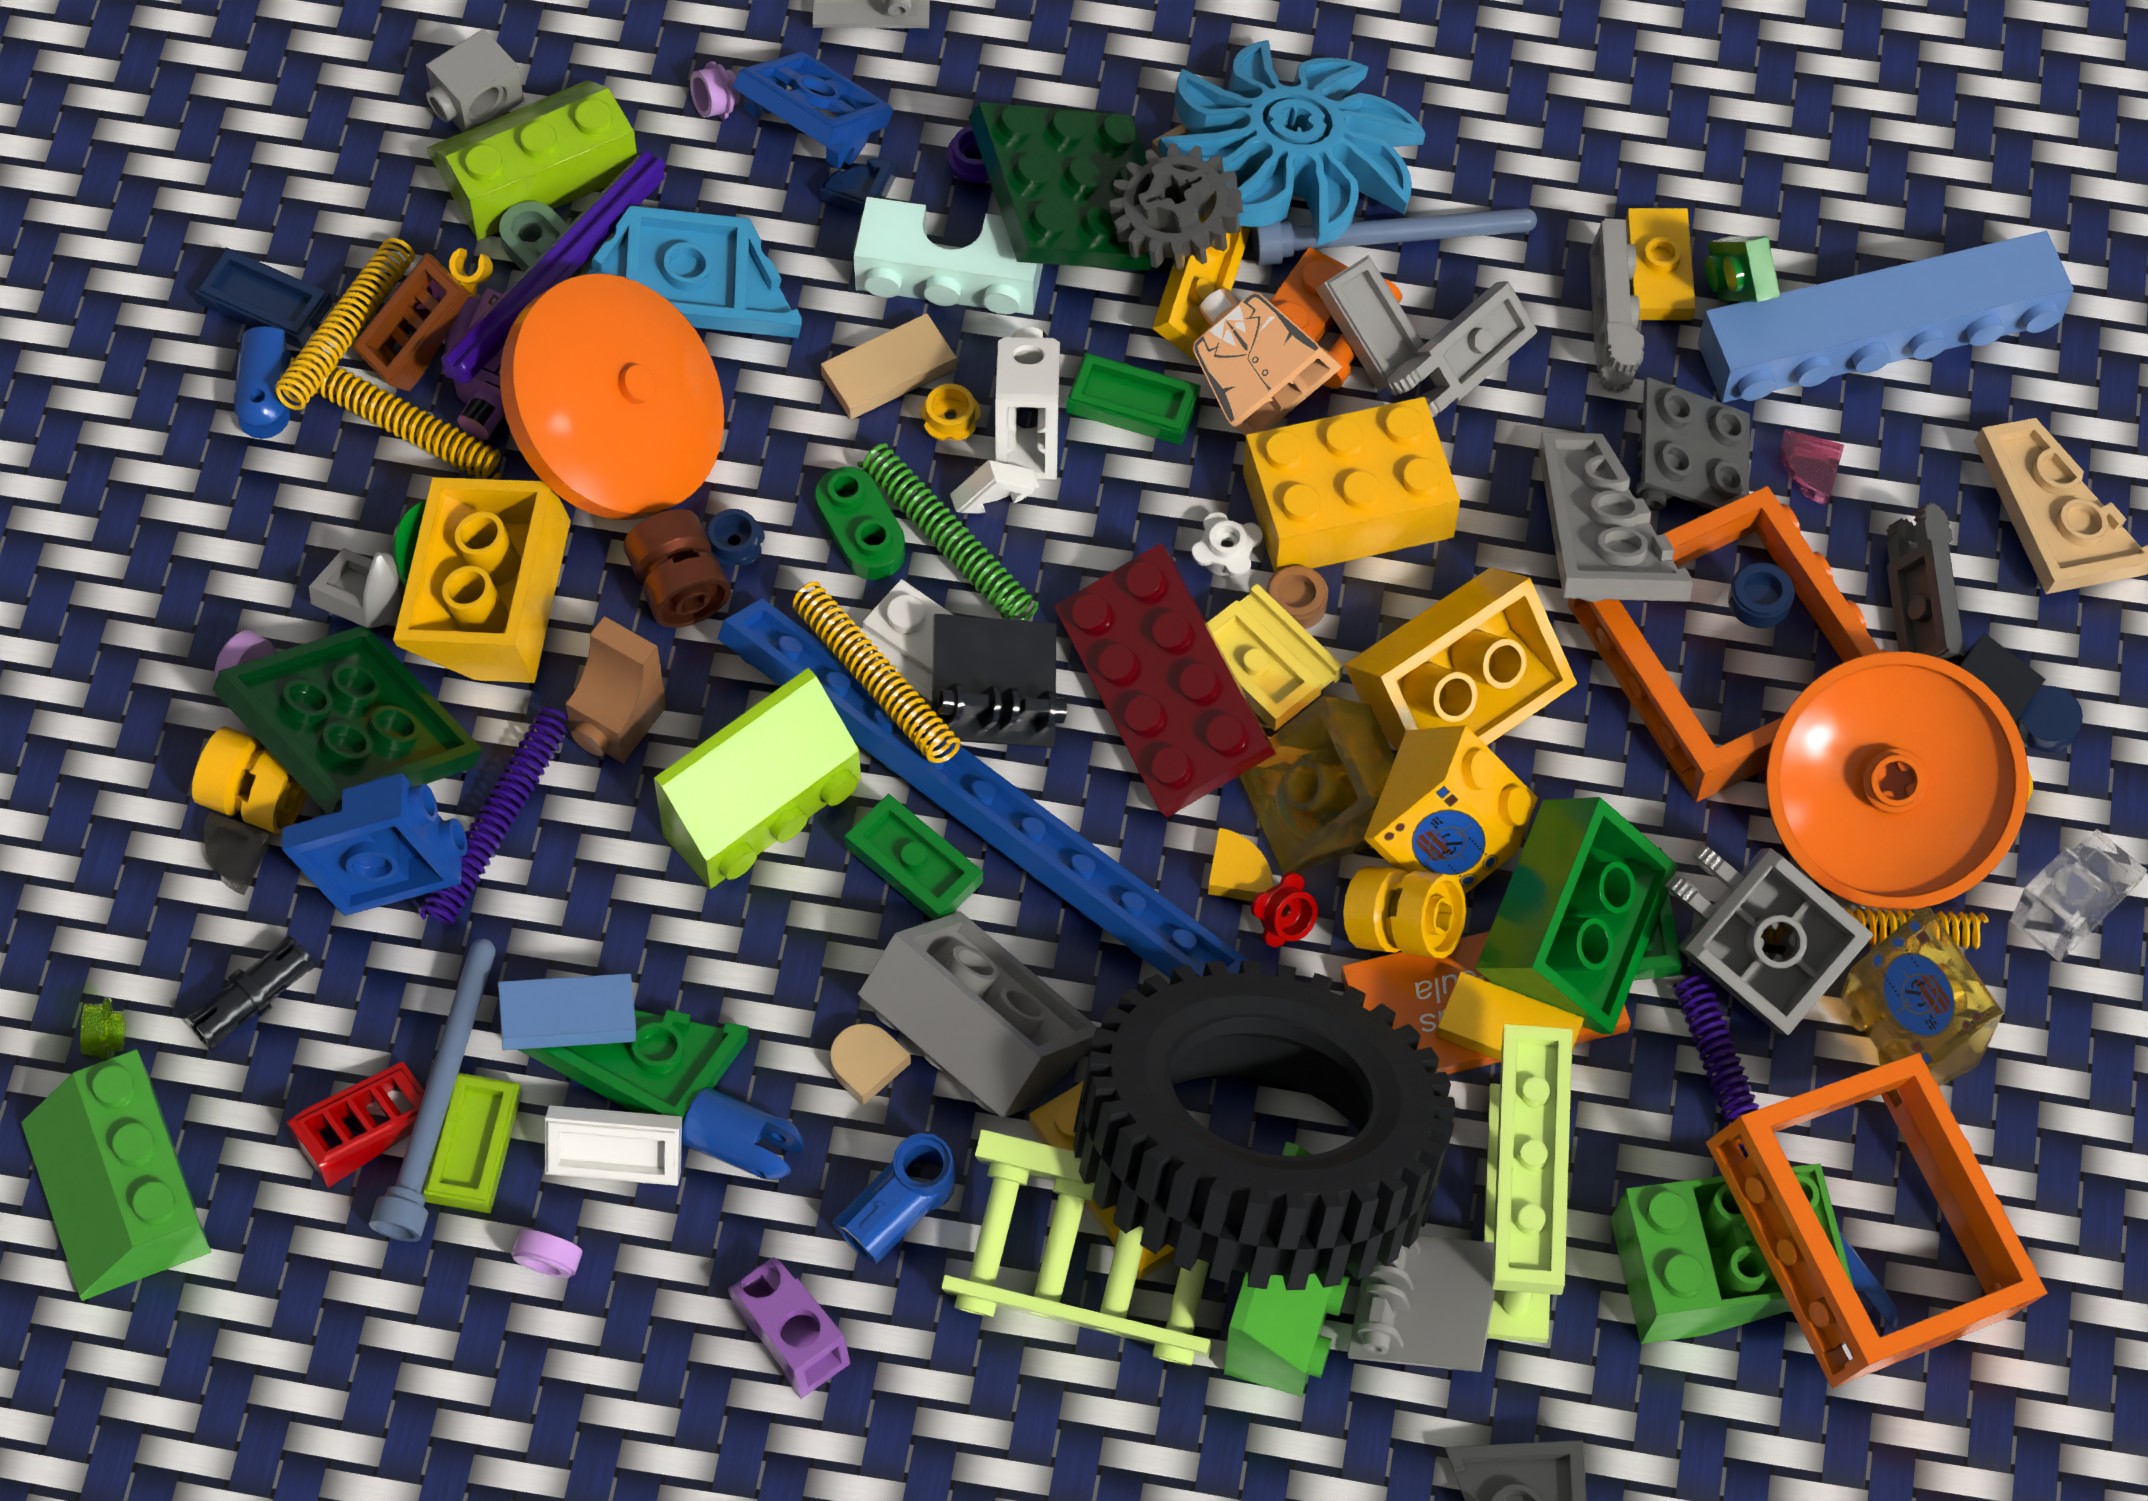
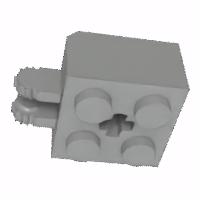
M1701 843L1692 853L1697 860V864L1708 874L1719 879L1728 888L1713 905L1687 879L1680 878L1674 874L1665 885L1668 890L1701 918L1680 943L1678 949L1775 1033L1788 1036L1874 934L1773 849H1761L1744 870L1739 873L1713 850ZM1778 925H1780L1785 930L1780 941L1787 949L1781 956L1778 953H1769L1766 956L1762 950L1765 942L1761 935L1766 928L1776 930Z

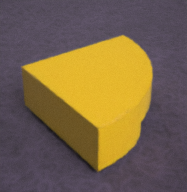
M1219 828L1208 894L1252 902L1256 894L1266 892L1273 887L1270 866L1262 852L1250 840L1236 832Z

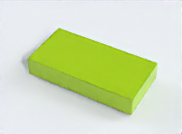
M458 1073L423 1191V1195L426 1198L425 1202L491 1214L522 1096L520 1083Z

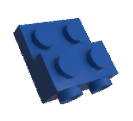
M403 773L392 776L378 777L371 782L343 789L342 811L319 815L311 820L283 827L282 850L344 916L461 884L462 856H465L467 853V838L461 823L456 818L444 821L438 815L436 799L428 785L413 786Z

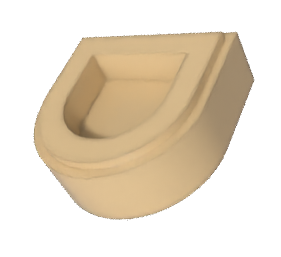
M856 1024L844 1029L835 1038L831 1047V1066L836 1080L862 1106L911 1064L910 1054L884 1029L872 1024Z

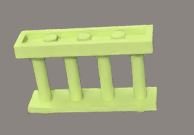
M1504 1024L1501 1045L1500 1084L1491 1083L1489 1088L1483 1241L1494 1242L1492 1290H1495L1487 1339L1547 1343L1549 1339L1550 1294L1562 1295L1565 1286L1573 1029Z
M981 1129L975 1157L980 1164L989 1166L987 1176L993 1178L968 1280L944 1275L941 1288L948 1295L957 1296L954 1308L993 1318L996 1306L1153 1344L1155 1345L1153 1357L1181 1365L1192 1366L1194 1355L1209 1358L1212 1349L1211 1340L1192 1335L1209 1263L1197 1259L1191 1271L1180 1267L1166 1329L1128 1320L1126 1317L1143 1251V1246L1140 1245L1144 1228L1139 1226L1126 1234L1120 1229L1100 1313L1060 1303L1085 1201H1092L1095 1183H1083L1079 1173L1081 1158H1075L1074 1151ZM1029 1175L1055 1181L1053 1192L1059 1194L1034 1297L994 1287L1019 1185L1026 1186Z

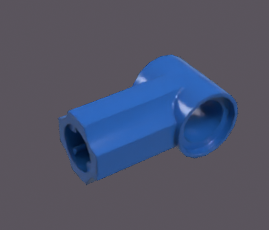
M919 1133L903 1140L894 1152L893 1161L833 1220L834 1228L862 1258L876 1265L929 1211L940 1208L953 1195L956 1178L951 1149L944 1140L934 1134ZM921 1162H931L942 1169L939 1176L931 1182H915L907 1176L909 1170Z

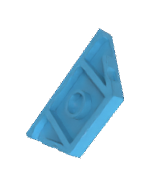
M629 206L617 223L611 240L603 243L593 257L591 268L587 272V274L598 273L621 276L651 288L673 304L694 328L791 338L799 337L802 317L798 309L791 310L780 289L782 279L772 260L767 258L762 252V241L750 218Z

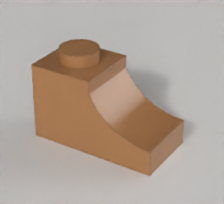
M604 616L590 634L587 662L573 695L566 703L571 735L579 746L593 755L602 756L605 753L624 764L665 710L666 700L658 646Z

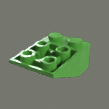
M1821 1163L1791 1167L1853 1285ZM1723 1176L1625 1189L1610 1220L1641 1344L1706 1336L1791 1310Z

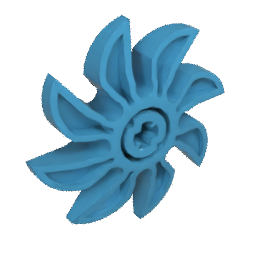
M1269 40L1246 46L1236 55L1231 69L1228 91L1185 69L1180 71L1175 89V107L1184 126L1192 135L1160 137L1158 150L1162 157H1166L1169 145L1176 144L1179 149V155L1188 156L1190 150L1196 145L1201 147L1204 162L1216 155L1222 157L1224 172L1234 171L1237 185L1244 182L1238 187V190L1241 191L1243 212L1238 214L1240 226L1263 227L1272 225L1279 220L1281 222L1287 218L1292 196L1304 198L1312 214L1316 244L1322 245L1339 239L1349 230L1355 214L1359 192L1402 214L1406 212L1411 196V176L1407 165L1393 147L1423 145L1426 133L1408 112L1381 97L1359 92L1343 98L1366 78L1368 66L1341 58L1311 59L1298 65L1293 86L1279 83L1278 76L1273 69Z

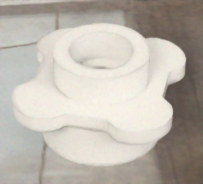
M1214 512L1206 516L1203 522L1205 532L1202 540L1195 543L1192 547L1194 561L1219 576L1239 577L1247 574L1251 569L1250 560L1253 547L1260 545L1263 535L1260 527L1254 523L1242 525L1230 521L1221 512ZM1223 541H1231L1233 546L1223 547L1221 543Z

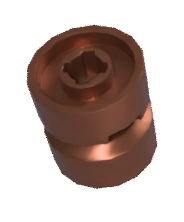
M675 509L655 514L637 524L627 534L623 543L624 552L636 578L643 583L644 596L656 622L661 626L669 628L690 626L715 614L726 604L731 595L730 585L718 559L711 554L710 542L698 516L692 511Z

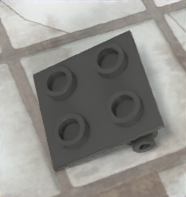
M1646 377L1644 379L1643 403L1637 409V416L1641 420V435L1637 438V449L1639 452L1636 456V463L1642 469V472L1640 473V482L1636 485V497L1638 499L1643 498L1648 508L1652 511L1665 508L1666 501L1673 496L1716 510L1749 495L1750 413Z

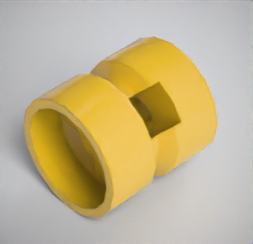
M226 726L218 729L209 739L199 758L192 782L194 803L229 816H233L241 811L244 822L278 835L282 834L283 827L291 826L295 822L308 794L267 749L264 750L263 744L257 738Z
M1365 866L1357 871L1348 886L1343 909L1344 927L1349 941L1356 948L1392 953L1401 950L1404 954L1443 959L1452 954L1460 942L1466 918L1465 895L1461 883L1453 875L1422 871L1408 873L1406 870Z

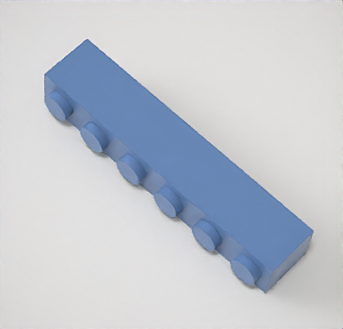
M2046 230L1780 293L1781 297L1761 302H1741L1705 311L1697 344L1721 403L1741 398L1753 401L1769 395L1772 391L1796 385L1812 387L1825 382L1830 377L1850 372L1871 373L1881 369L1888 363L1913 357L1917 360H1925L1940 354L1944 350L1963 345L1984 346L1996 341L2001 336L2026 330L2031 333L2045 331L2062 321L2074 288Z

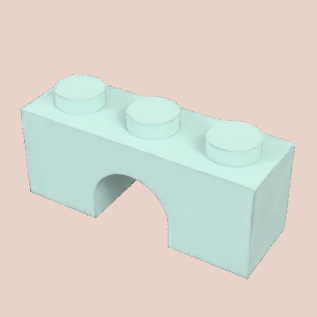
M872 197L866 198L854 252L856 290L867 291L883 298L902 296L929 300L940 306L959 304L987 308L998 314L1022 313L1033 315L1043 264L1017 262L1001 215L986 213L982 232L972 244L960 249H945L933 244L927 238L926 205Z

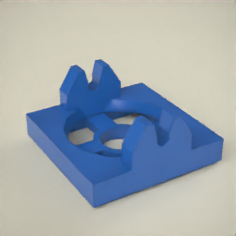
M804 51L740 69L732 87L745 95V111L754 117H759L762 110L768 114L773 113L826 146V162L837 169L841 168L843 162L849 165L854 163L865 147L870 133L886 128L894 111L891 105ZM787 86L792 87V91H787ZM809 89L818 91L819 93H821V94H823V95H819V94H817V93H814V92L810 91ZM816 108L826 109L837 117L830 118Z

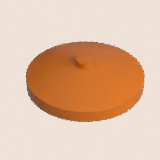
M585 274L569 278L544 291L528 303L515 319L506 338L501 357L500 390L507 423L520 452L538 477L551 490L575 507L590 514L615 520H635L653 516L683 502L703 484L716 462L721 447L724 429L722 390L717 371L705 344L687 318L673 304L651 288L637 281L611 274Z
M1883 652L1858 657L1840 664L1813 681L1798 695L1781 719L1772 739L1766 766V796L1771 820L1780 841L1793 861L1808 877L1834 895L1852 903L1885 910H1911L1937 905L1961 895L1981 882L1997 867L2015 841L2023 822L2029 794V770L2023 740L2013 718L2000 699L1982 681L1961 667L1937 657L1913 652Z

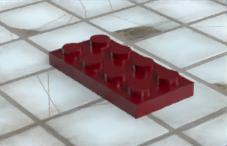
M1162 543L1157 544L1054 606L1156 806L1166 818L1276 754L1173 558Z

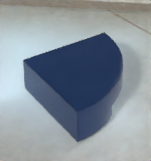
M873 158L868 159L867 164L852 167L842 173L841 170L832 173L820 188V202L863 215L867 197L886 199L898 174L897 162Z

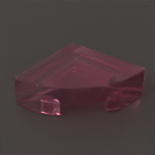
M1784 429L1780 444V460L1783 467H1786L1791 477L1801 487L1800 491L1806 497L1827 506L1844 445Z

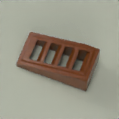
M426 253L351 347L388 385L410 392L425 373L468 299L470 292L433 255ZM431 280L446 293L440 302L426 290ZM419 301L431 312L425 320L415 310ZM407 322L417 330L412 337L403 330ZM396 341L403 347L398 354L392 350Z

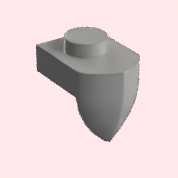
M345 548L338 553L309 586L310 603L366 628L379 627L398 619L405 592V586L398 576L392 555L385 552H377L372 560Z

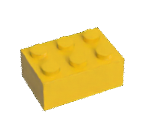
M1425 397L1246 435L1243 476L1274 573L1284 567L1293 565L1314 569L1454 538L1460 497Z

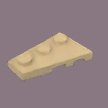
M2037 418L1981 428L1974 443L2045 594L2148 575V545L2141 547L2122 526L2126 518L2111 502L2104 506L2083 483L2084 471Z

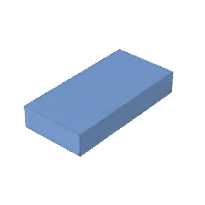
M631 974L498 982L502 1050L636 1042Z

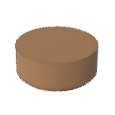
M1293 565L1278 570L1269 579L1266 592L1304 629L1315 626L1324 617L1328 602V587L1318 572L1305 566Z

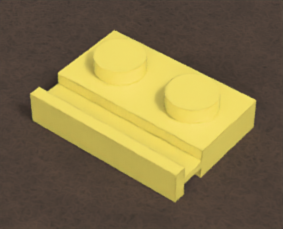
M1259 584L1253 586L1250 589V594L1240 602L1235 600L1207 622L1252 709L1274 731L1319 697L1323 688L1332 681L1336 683L1342 678L1343 665Z

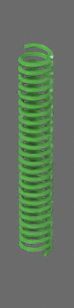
M881 443L876 445L869 451L863 462L857 463V466L875 480L876 485L881 487L882 492L887 493L888 498L893 500L894 505L900 506V511L906 513L908 519H912L913 525L918 526L919 531L924 533L927 539H931V543L937 546L938 551L943 552L944 557L950 559V564L956 565L957 571L962 572L963 577L969 579V584L975 585L976 591L981 592L983 598H988V604L994 605L995 611L1000 612L1002 618L1012 620V618L1020 615L1029 607L1032 602V595H1025L1026 588H1019V581H1013V575L1006 574L1007 568H1000V561H994V555L992 554L987 555L988 549L981 548V542L975 541V535H968L969 529L962 528V522L956 521V515H950V509L944 508L943 502H937V496L931 495V489H925V483L919 482V476H912L913 471L906 469V463H900V457L894 456V450H888V444ZM880 449H882V451L879 453V455H877L874 459H872V460L870 461V459L872 458V456H873L877 451H879ZM887 455H889V456L887 457V459H886L881 465H879L878 467H876L877 464H878L884 457H886ZM895 461L892 467L882 474L886 467ZM901 468V470L893 478L888 480L896 470ZM907 474L905 479L900 484L895 486L896 483ZM913 481V483L910 485V487L907 488L904 492H902V490H903L910 482ZM919 488V490L911 498L907 499L912 492ZM925 495L919 503L914 505L921 496ZM932 501L927 508L921 511L928 502ZM938 507V509L930 517L927 518V516ZM944 514V516H943L937 523H935V524L933 525V523H934L941 515ZM948 521H950L944 529L939 531L942 528V526H944ZM956 528L952 534L946 537L950 531ZM963 534L959 540L952 544L958 536ZM969 540V542L961 550H959L960 547ZM975 547V549L968 556H966V554ZM982 553V555L974 563H972V561ZM987 561V563L981 569H979V567ZM993 568V570L985 576V574ZM997 575H999V577H998L995 581L992 582V580H993ZM1003 582H1005V584L998 589V587H999ZM1012 588V590L1005 595V593ZM1018 595V597L1011 602V600ZM1034 602L1031 610L1017 620H1029L1036 613L1038 602Z

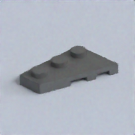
M1583 1440L1445 1447L1449 1463L1464 1501H1587Z

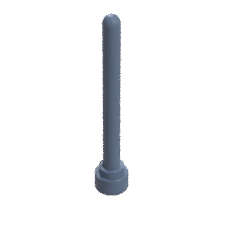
M1522 208L1352 222L1349 230L1339 239L1322 245L1316 244L1314 225L1292 227L1290 221L1280 222L1279 220L1272 225L1251 228L1252 251L1257 266L1281 264L1283 258L1293 257L1294 251L1307 250L1308 247L1323 249L1529 232L1535 228L1537 216L1531 209Z
M478 939L470 946L396 1184L387 1188L385 1196L377 1198L371 1215L370 1228L392 1239L417 1242L421 1240L429 1212L424 1208L426 1198L421 1194L495 957V947L487 939Z

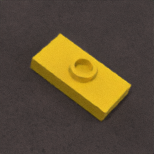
M1628 208L1626 216L1627 244H1634L1636 247V268L1633 279L1630 280L1631 295H1637L1639 298V320H1693L1696 306L1688 208Z

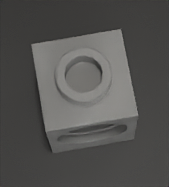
M484 28L426 64L431 89L426 93L431 108L443 122L446 123L452 120L462 132L496 119L524 101L519 66Z

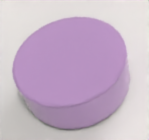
M244 630L235 634L224 645L217 658L215 679L220 670L274 654L272 643L250 630Z
M528 1229L518 1231L511 1251L513 1259L520 1265L558 1278L574 1276L583 1253L581 1248L567 1240Z

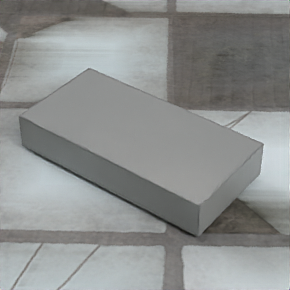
M1365 256L1315 288L1377 390L1380 392L1387 388L1386 378L1394 373L1400 365L1417 357L1416 351L1424 343L1370 256Z

